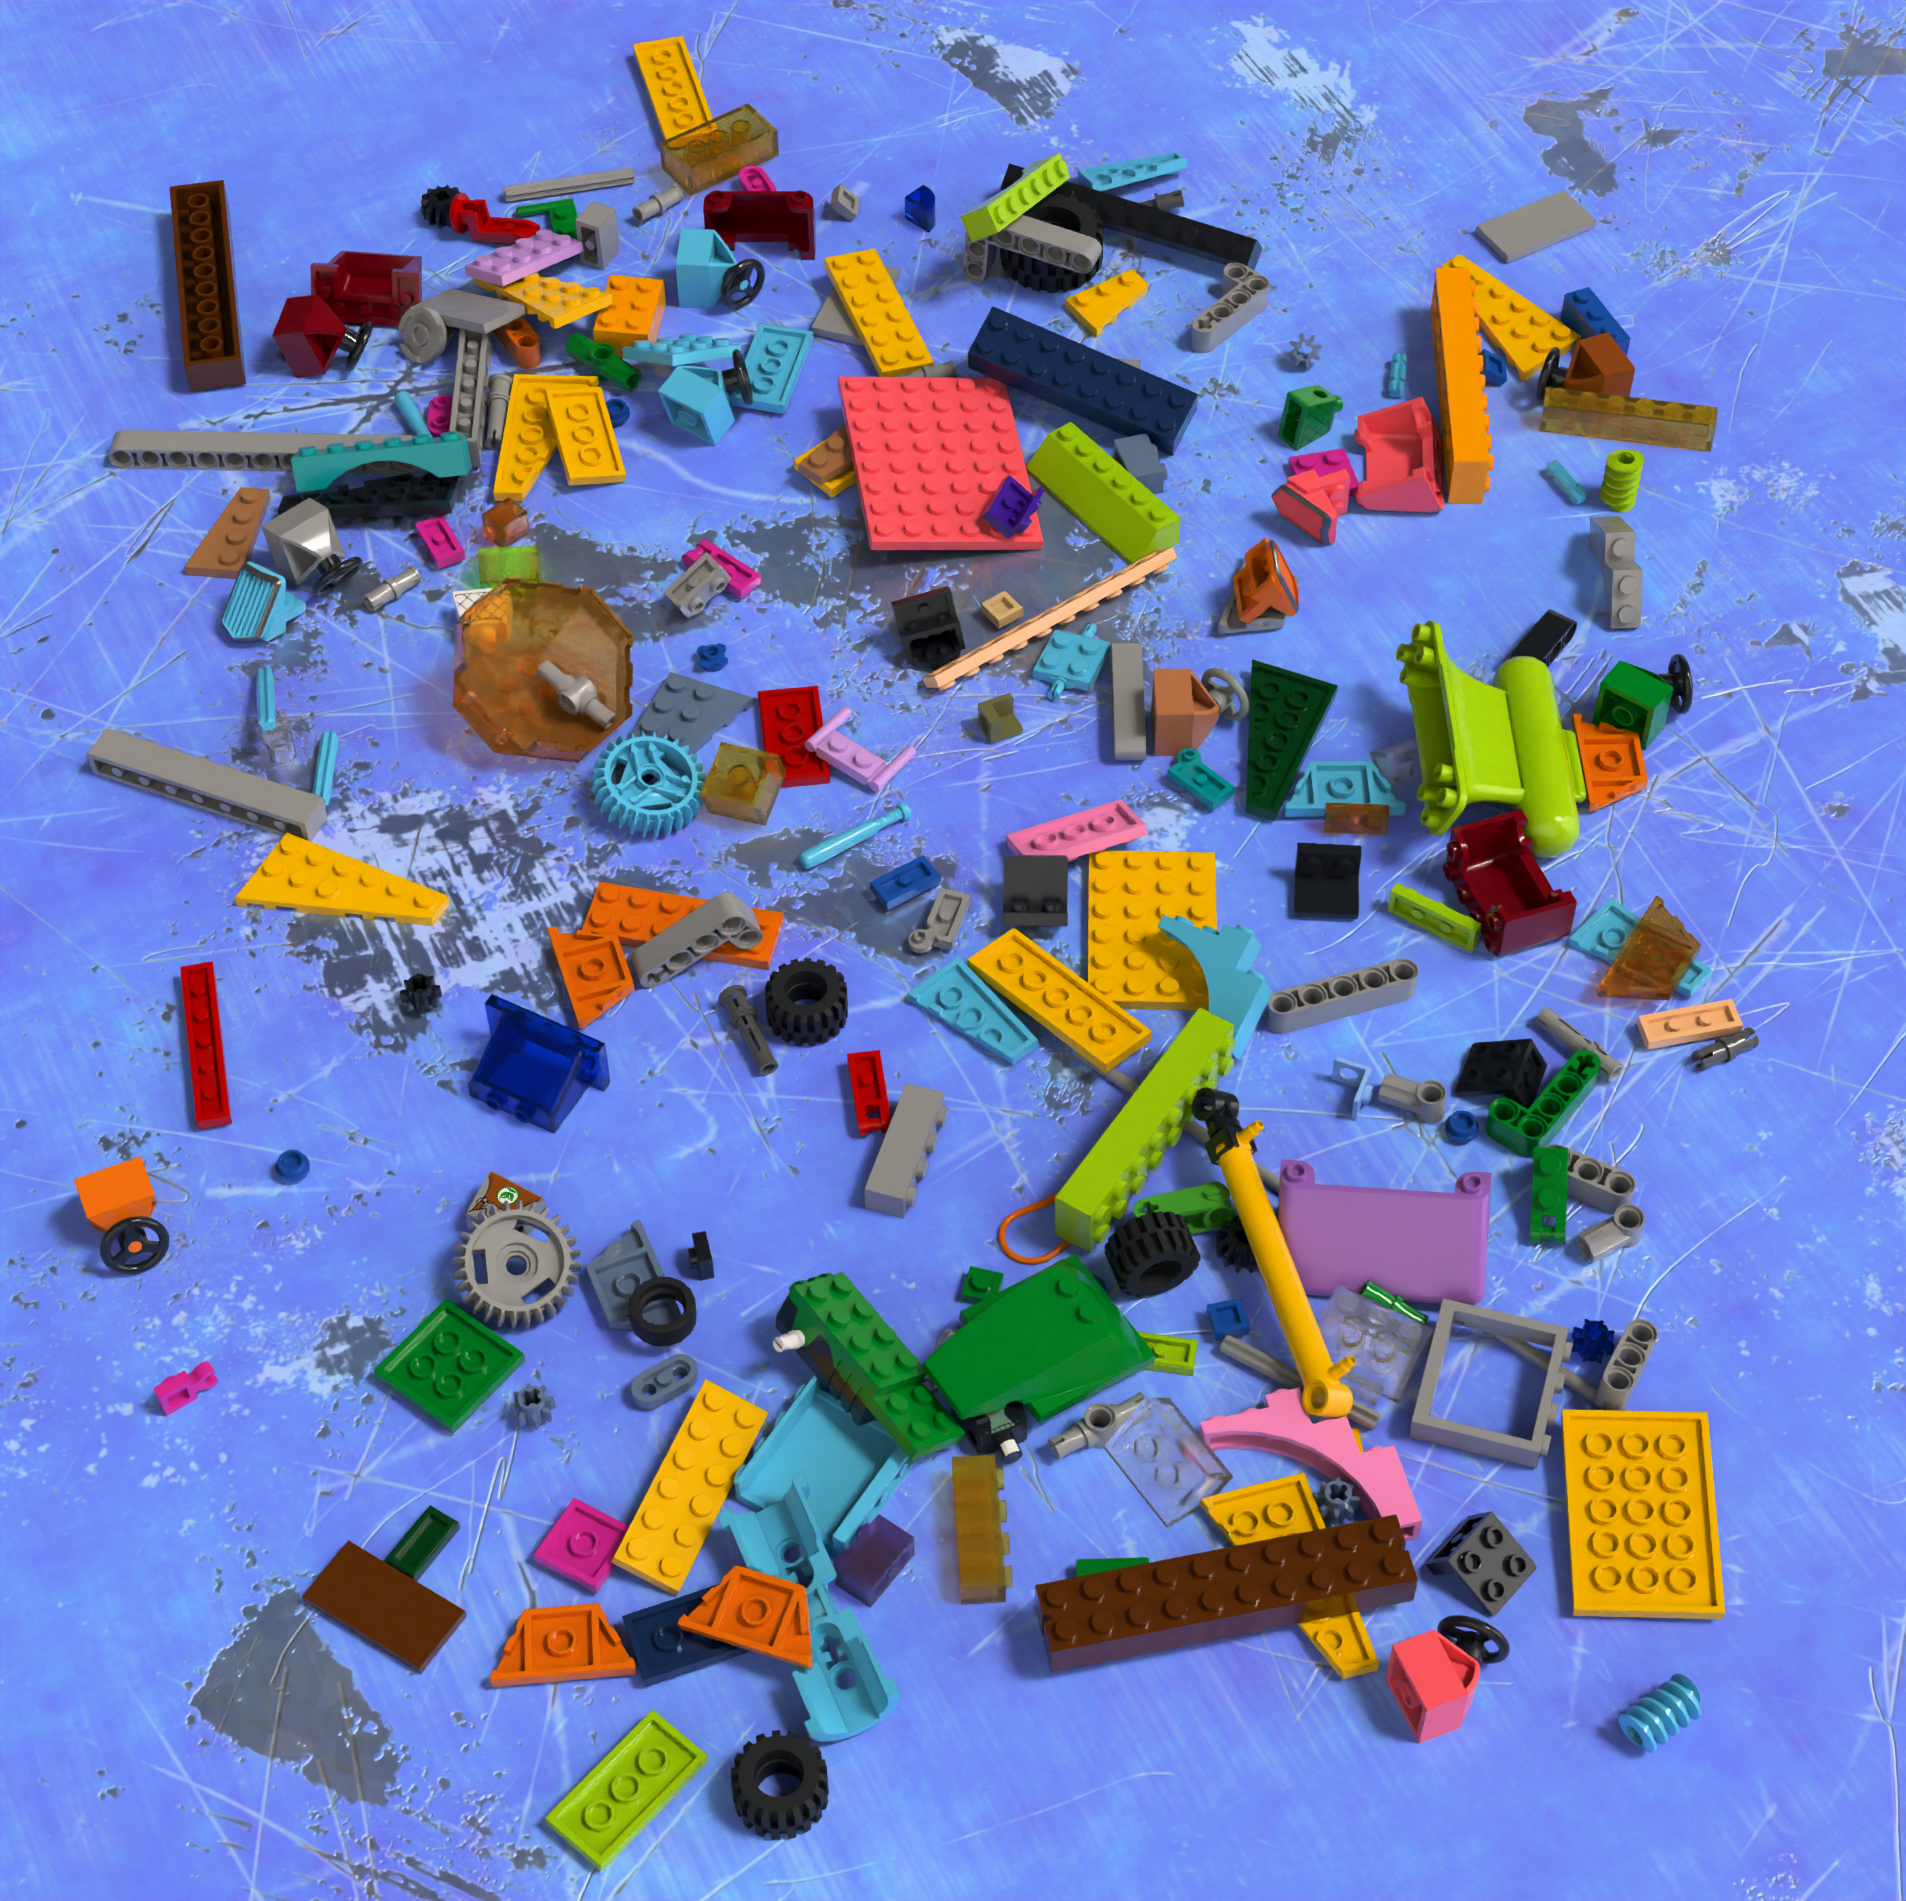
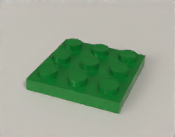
M445 1299L374 1369L375 1378L454 1434L525 1362V1356L519 1349Z

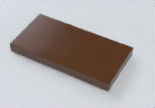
M349 1540L302 1596L304 1602L420 1674H422L467 1617L465 1610Z

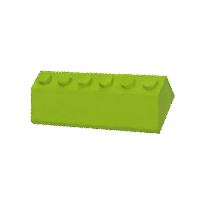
M1072 422L1049 433L1026 465L1029 475L1129 564L1158 549L1173 547L1179 543L1181 517Z

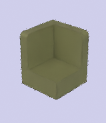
M1011 693L978 703V726L990 745L1023 733V727L1013 713L1014 698Z

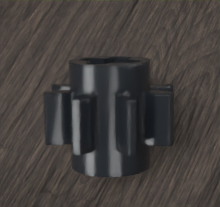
M417 973V975L410 977L408 980H404L405 989L400 991L402 1003H406L408 1012L415 1011L425 1014L438 1007L437 998L442 997L440 985H435L434 976L428 977Z

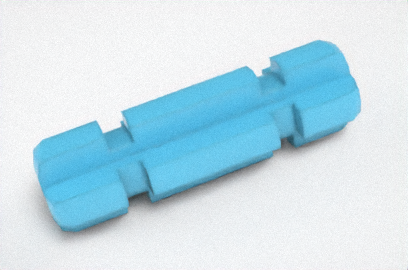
M1396 352L1392 355L1388 395L1391 398L1403 396L1407 364L1405 353L1399 354Z
M1555 459L1549 462L1546 473L1554 479L1553 481L1565 495L1569 496L1568 498L1574 505L1584 503L1587 492L1582 486H1579L1580 484L1559 460Z

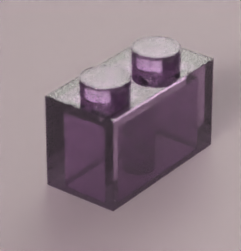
M878 1514L871 1524L866 1523L861 1527L856 1536V1542L849 1550L844 1549L837 1556L833 1565L837 1574L835 1585L871 1608L915 1555L914 1537Z

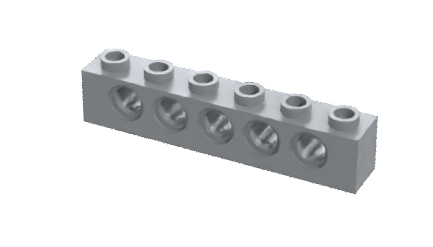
M460 329L449 431H457L458 435H467L472 467H481L492 344L490 332L482 334Z

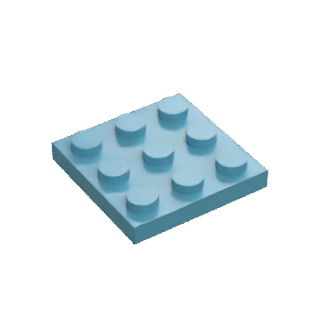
M694 333L680 334L679 339L673 340V337H658L655 343H650V340L634 341V346L623 347V359L678 366L731 358L732 352L735 349L741 351V345L729 343L728 338L712 339V336L696 337Z

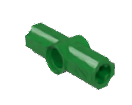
M577 332L569 337L565 345L566 353L592 369V375L598 376V380H609L623 390L630 392L638 387V383L642 379L641 371L615 355L612 345L596 343Z

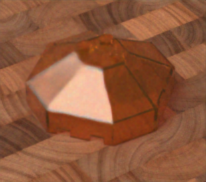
M508 576L468 608L455 623L453 707L494 753L579 763L632 716V703L629 702L630 688L633 684V663L630 662L633 633L591 587L580 586L578 589L562 587V583L540 580L537 583L521 582V578ZM549 660L566 675L571 674L575 678L578 675L587 677L597 689L598 700L617 714V720L605 730L588 715L584 716L579 712L576 715H571L566 712L557 701L556 689L537 676V670L544 661Z

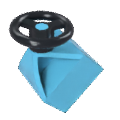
M681 229L675 264L679 307L713 308L721 298L725 306L731 309H738L748 305L756 298L765 280L764 267L759 261L747 259L737 263L732 252L715 230ZM754 268L757 272V278L752 288L750 286V276ZM737 292H745L747 294L740 300L734 301L730 299V296Z
M738 349L732 352L734 368L720 371L696 366L676 367L658 390L672 424L716 446L735 422L729 393L740 390L744 403L746 405L753 403L748 371L743 355Z

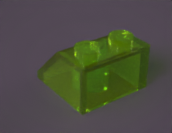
M542 546L478 549L480 584H488V588L506 587L505 583H517V588H535V582L542 581Z

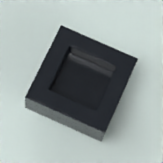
M706 1231L692 1233L693 1247L687 1248L691 1269L698 1267L701 1281L714 1278L713 1261Z

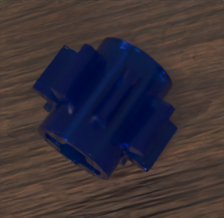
M1585 1319L1582 1329L1579 1327H1574L1571 1338L1574 1341L1571 1351L1578 1352L1582 1362L1597 1361L1601 1364L1604 1353L1611 1356L1613 1354L1615 1331L1608 1330L1603 1320L1589 1321Z

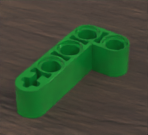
M1589 1050L1575 1052L1529 1109L1508 1098L1495 1099L1491 1102L1485 1125L1487 1135L1516 1154L1525 1158H1533V1148L1548 1146L1595 1088L1601 1066V1060L1598 1055Z

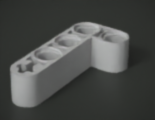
M1229 263L1224 267L1222 284L1224 296L1192 321L1190 346L1195 352L1204 354L1213 351L1266 309L1269 280L1265 276L1241 263Z
M725 892L713 897L638 947L632 953L631 960L640 984L646 988H653L663 984L729 940L740 949H750L762 941L763 933L752 908L735 894Z

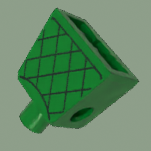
M1320 385L1289 391L1277 436L1295 451L1324 436L1331 430L1335 413L1343 408L1341 398L1338 395H1332Z

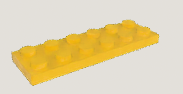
M683 36L633 44V53L666 147L718 138L717 128Z
M876 249L824 258L823 266L879 377H898L899 374L920 370L921 366L924 365L934 366V361Z
M1012 928L967 959V966L978 977L1105 1074L1152 1040V1031L1015 928Z
M705 1379L611 1563L676 1597L734 1483L735 1474L743 1465L768 1412Z

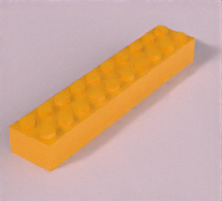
M1436 268L1430 307L1448 504H1482L1484 492H1489L1490 475H1487V472L1493 470V454H1488V451L1491 450V434H1486V431L1489 429V414H1484V411L1487 409V394H1482L1485 390V375L1480 374L1483 370V355H1478L1481 351V336H1476L1479 332V317H1474L1477 314V298H1472L1475 295V280H1470L1469 268Z

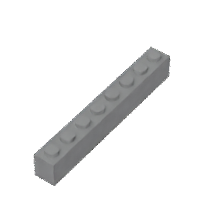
M106 728L87 752L93 774L282 836L290 833L312 842L328 819L324 799L315 793L297 790L287 784H279L264 779L259 775H251L231 766H223L203 757L199 758L183 753L179 749H171L156 744L151 740H143L131 736L123 731L118 732Z

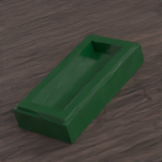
M430 1505L387 1556L385 1563L413 1580L418 1581L459 1531V1522Z

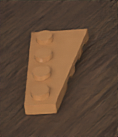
M845 423L798 464L799 473L822 485L850 470V465L853 464Z
M240 487L184 566L186 575L237 578L240 567L250 561L271 498L269 489Z

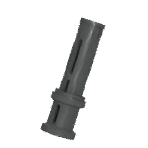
M742 985L727 987L720 993L718 1001L722 1007L726 1008L729 1014L730 1025L739 1030L758 1068L759 1074L764 1076L775 1072L778 1068V1063L774 1059L766 1039L756 1022L757 1011L753 1006H750L746 998V989ZM752 1038L756 1039L761 1049L760 1051H758Z

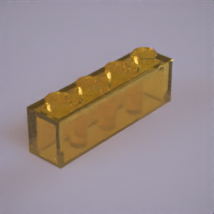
M995 1455L952 1457V1484L961 1605L1006 1602V1588H1012L1011 1565L1004 1566L1003 1555H1010L1008 1532L1001 1533V1522H1007L1006 1500H999L998 1490H1004L1003 1468H996Z

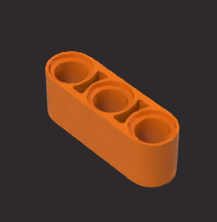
M523 316L493 330V333L520 367L531 369L541 363L539 337Z

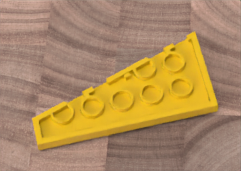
M1461 254L1441 266V268H1469L1470 280H1475V295L1472 298H1477L1476 317H1479V326L1496 348L1503 350L1506 354V361L1510 366L1514 365L1522 382L1542 370L1545 359L1553 347L1559 348L1560 357L1574 349L1578 340H1581V336Z
M533 273L505 286L473 278L474 284L488 292L496 291L497 297L501 299L508 297L509 302L523 304L526 313L529 315L537 314L538 320L541 322L549 320L550 327L554 329L612 304L611 293L600 291L598 287L579 286L577 282L566 283L559 281L556 277H541L538 273Z
M1304 1472L1205 1497L1200 1501V1507L1232 1546L1326 1528ZM1359 1612L1297 1624L1342 1680L1378 1670L1379 1661Z

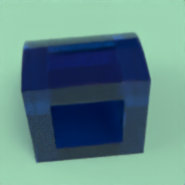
M922 185L905 197V219L928 233L934 228L936 223V203L932 190Z

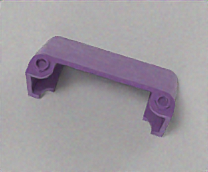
M1281 1159L1278 1223L1306 1295L1357 1298L1363 1285L1367 1280H1371L1372 1283L1393 1296L1396 1294L1402 1296L1403 1302L1442 1304L1444 1298L1470 1305L1479 1303L1485 1294L1492 1173L1467 1172L1462 1174L1456 1181L1455 1193L1315 1184L1314 1169L1306 1162Z

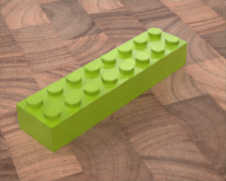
M1199 1007L1056 1195L1055 1235L1088 1253L1093 1250L1097 1243L1102 1244L1106 1240L1110 1232V1225L1115 1219L1120 1220L1123 1217L1131 1197L1134 1194L1139 1195L1146 1184V1177L1151 1170L1156 1171L1160 1167L1164 1159V1153L1169 1146L1174 1147L1178 1143L1186 1123L1191 1124L1195 1120L1191 1105L1197 1091L1203 1087L1216 1089L1217 1082L1221 1076L1226 1077L1230 1073L1234 1065L1232 1051L1236 1044V1040L1233 1039L1234 1024Z

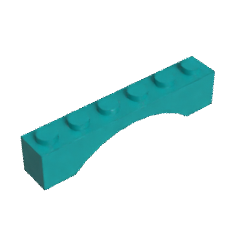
M457 431L441 433V437L429 438V434H420L413 436L412 440L401 441L400 437H391L384 439V443L373 444L372 440H363L356 442L355 446L344 447V443L327 445V449L316 450L315 446L302 447L291 458L297 492L325 490L336 478L346 471L359 465L376 461H398L412 464L429 471L439 478L468 475L472 465L467 435H458Z

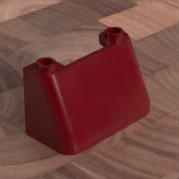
M715 190L705 196L703 205L705 229L715 230L730 251H735V242H788L789 251H794V248L798 249L801 252L802 260H815L816 220L813 197L809 193L801 190Z

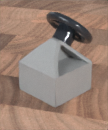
M311 498L306 499L261 526L279 575L297 586L319 573L323 575L313 586L312 591L316 596L328 594L350 580L363 565V560L360 557H352L343 562L341 561L345 558V554L329 510Z

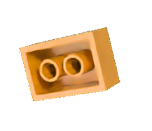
M610 275L605 292L611 293L612 304L600 309L593 328L594 342L612 345L615 355L623 358V347L634 346V341L650 340V343L656 342L666 308L664 280Z

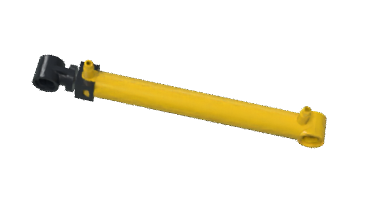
M1203 1087L1197 1091L1192 1102V1113L1196 1119L1204 1121L1208 1129L1209 1140L1204 1144L1211 1164L1219 1165L1304 1386L1302 1394L1303 1407L1310 1415L1335 1419L1346 1417L1352 1408L1353 1397L1349 1387L1340 1383L1339 1379L1356 1365V1360L1353 1356H1347L1335 1365L1331 1361L1252 1156L1257 1151L1254 1138L1264 1128V1125L1260 1120H1256L1242 1129L1240 1122L1236 1119L1239 1113L1237 1097L1229 1092Z

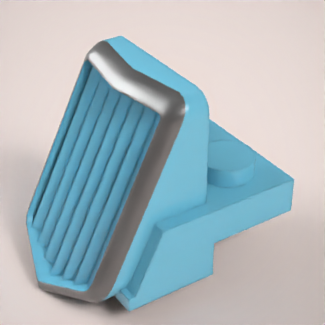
M248 561L240 567L219 620H221V624L230 638L235 642L256 641L259 639L267 642L285 633L287 621L305 613L306 602L295 597L292 593L286 592V580L283 576Z

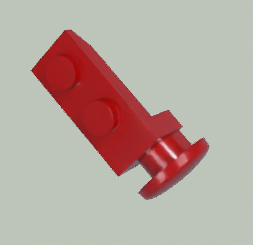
M465 193L455 195L450 205L449 219L453 231L458 234H465L469 229L473 241L516 244V240L530 238L536 235L537 231L541 230L539 224L530 220L490 217L484 199L470 200Z

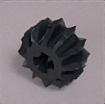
M448 184L445 187L437 185L436 189L429 188L427 193L422 195L421 212L429 225L437 224L438 228L447 225L450 228L449 210L454 196L461 193L458 187L450 188Z
M1237 1214L1234 1218V1223L1225 1220L1222 1230H1218V1233H1216L1217 1257L1223 1258L1224 1268L1234 1265L1237 1274L1242 1268H1246L1252 1274L1255 1266L1258 1265L1239 1215Z

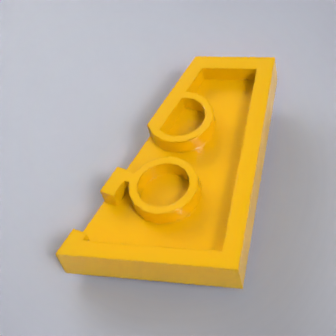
M1130 269L1065 299V308L1097 338L1103 333V328L1108 323L1112 325L1118 319L1119 313L1124 309L1131 308L1148 292V283L1137 272Z

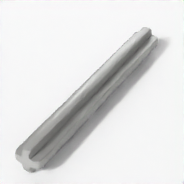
M624 168L505 186L503 192L506 202L633 184L635 176L632 168Z
M1231 1335L1225 1336L1219 1348L1222 1353L1291 1389L1300 1388L1301 1394H1303L1304 1386L1296 1369ZM1354 1399L1352 1408L1347 1414L1348 1419L1369 1430H1374L1381 1416L1377 1411Z

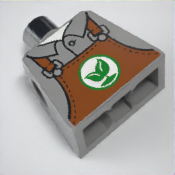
M490 1171L467 1210V1222L472 1220L479 1225L478 1213L480 1211L487 1217H490V1206L494 1204L498 1211L502 1212L505 1201H508L511 1210L516 1209L518 1200H522L523 1210H529L532 1202H535L536 1213L540 1214L546 1207L544 1197ZM516 1224L514 1230L529 1235L535 1229L524 1224ZM482 1251V1252H475V1253H477V1254H479V1255H483V1254H484V1251Z

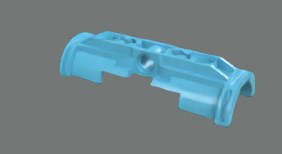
M800 1471L791 1476V1487L781 1501L757 1513L754 1511L737 1513L726 1509L717 1514L722 1528L727 1532L733 1533L748 1569L802 1585V1582L796 1573L802 1571L810 1581L806 1590L813 1667L812 1670L797 1666L798 1671L792 1672V1675L811 1718L804 1722L810 1737L817 1741L828 1742L852 1737L877 1725L895 1710L900 1702L901 1694L893 1676L885 1679L866 1634L863 1635L851 1606L838 1612L834 1600L828 1591V1583L835 1580L837 1574L822 1542L821 1530L807 1501L810 1487L803 1471ZM793 1546L800 1547L801 1556L796 1562H784V1553L788 1548ZM832 1641L838 1645L836 1650L842 1660L841 1662L836 1663L835 1659L828 1652V1644ZM846 1671L854 1672L856 1675L855 1683L848 1689L838 1688L837 1681L839 1676Z

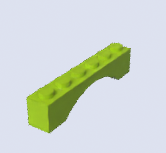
M1060 152L1033 162L1022 170V177L1015 183L986 201L972 207L960 216L971 242L1000 232L1070 178L1068 166L1062 159Z

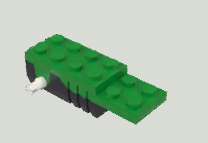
M843 1272L834 1275L823 1273L811 1277L807 1281H796L789 1287L790 1292L776 1316L775 1327L781 1333V1336L775 1338L773 1346L777 1352L794 1349L826 1388H830V1393L836 1401L840 1400L842 1403L841 1407L846 1413L852 1415V1420L857 1426L878 1420L910 1460L961 1442L966 1433L922 1382L927 1375L922 1368V1364Z

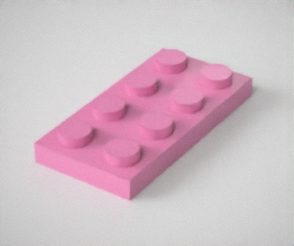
M1120 799L1007 834L1006 839L1008 847L1015 855H1066L1069 862L1077 859L1078 856L1091 852H1102L1110 846L1120 843H1131L1136 838L1146 836L1147 833L1145 823Z

